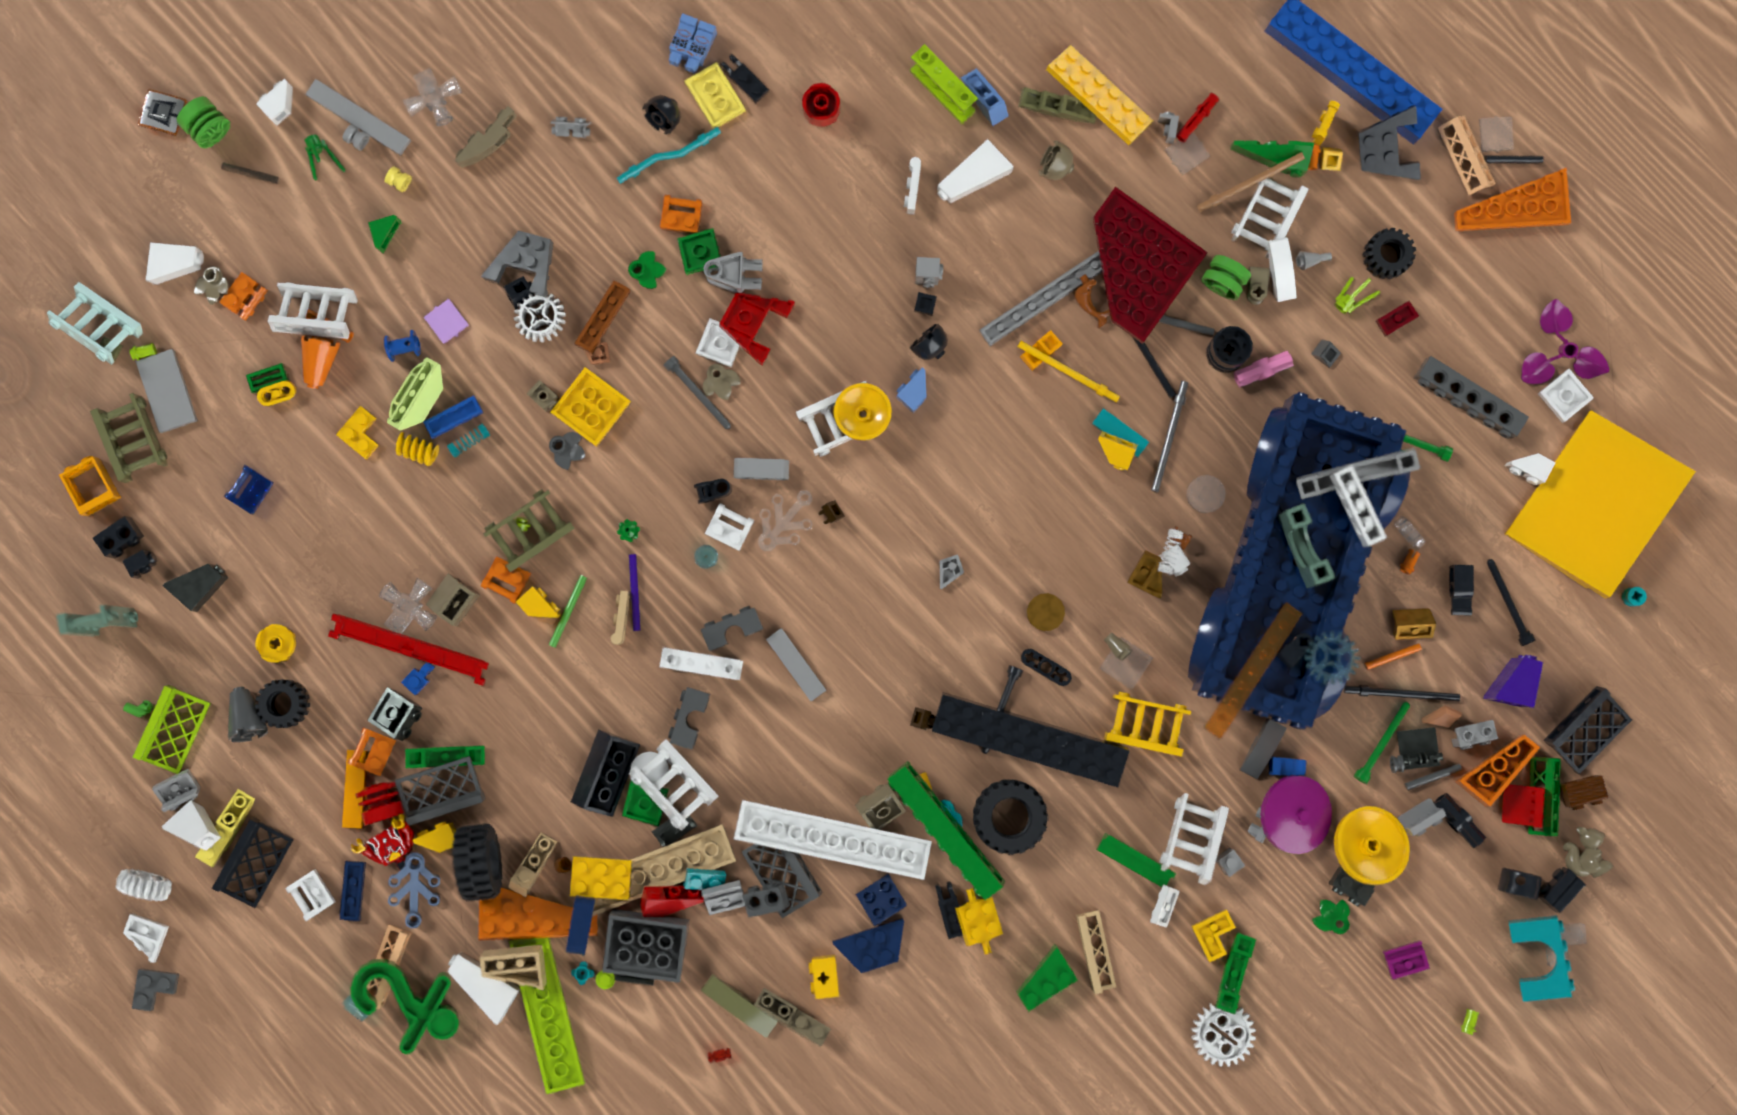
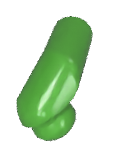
M148 700L143 701L138 706L127 702L123 711L140 718L149 714L153 709V705Z

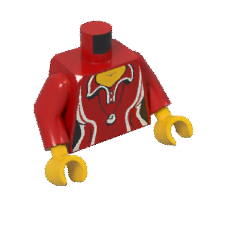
M400 814V821L393 817L391 827L366 841V845H363L362 839H356L359 846L351 844V849L354 853H361L370 860L384 866L395 862L400 871L405 866V854L413 850L414 831L404 821V815Z

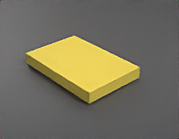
M717 62L685 80L686 86L713 129L722 126L746 111Z

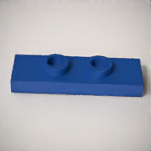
M473 395L425 420L423 423L430 437L435 439L484 412Z

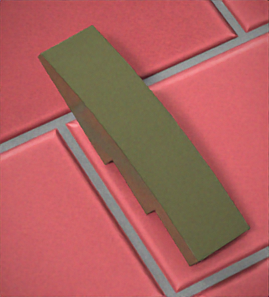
M1026 87L1022 88L1018 105L1020 108L1091 124H1094L1096 121V115L1075 97L1066 94L1060 96L1048 91L1039 92Z
M713 974L701 989L704 994L766 1038L778 1023L754 1006L755 1003L744 997L741 992Z

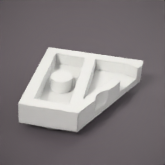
M130 914L123 933L129 940L134 942V945L140 951L142 950L149 957L148 960L155 963L169 926L136 914Z

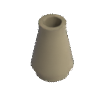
M1114 633L1109 634L1104 641L1108 644L1116 659L1119 658L1123 661L1132 653L1131 646L1114 635Z

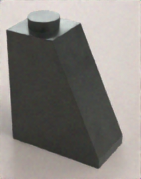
M206 564L172 579L162 586L190 611L198 612L228 577L224 574L225 570L218 564Z

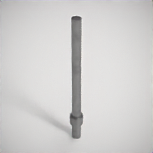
M1181 381L1178 395H1175L1173 403H1175L1151 489L1154 492H1159L1182 405L1184 406L1186 402L1185 395L1189 384L1186 381Z

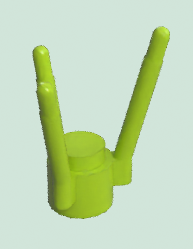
M1350 277L1341 293L1335 298V307L1343 314L1347 312L1350 314L1357 307L1379 295L1380 291L1378 290L1353 305L1355 302L1354 298L1371 282L1370 278L1351 295L1346 294L1344 296L1354 280L1353 277Z

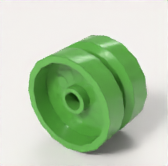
M1215 255L1210 263L1211 269L1206 270L1201 279L1202 283L1208 289L1224 298L1238 300L1243 291L1241 286L1246 285L1251 277L1250 271L1231 258Z

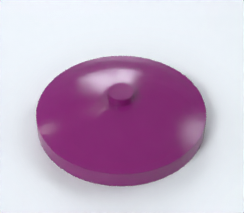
M1287 776L1274 783L1266 793L1261 806V825L1266 838L1277 849L1291 854L1307 853L1318 847L1329 832L1332 821L1331 802L1324 788L1315 780L1305 776Z

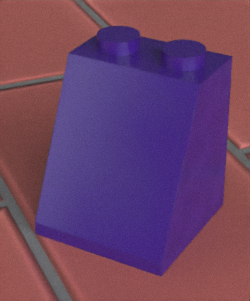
M1519 655L1518 658H1511L1484 694L1483 699L1517 707L1534 708L1543 662L1538 661L1536 656Z

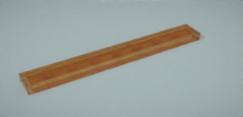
M1287 602L1282 606L1203 727L1206 731L1219 740L1222 739L1302 616L1300 611Z

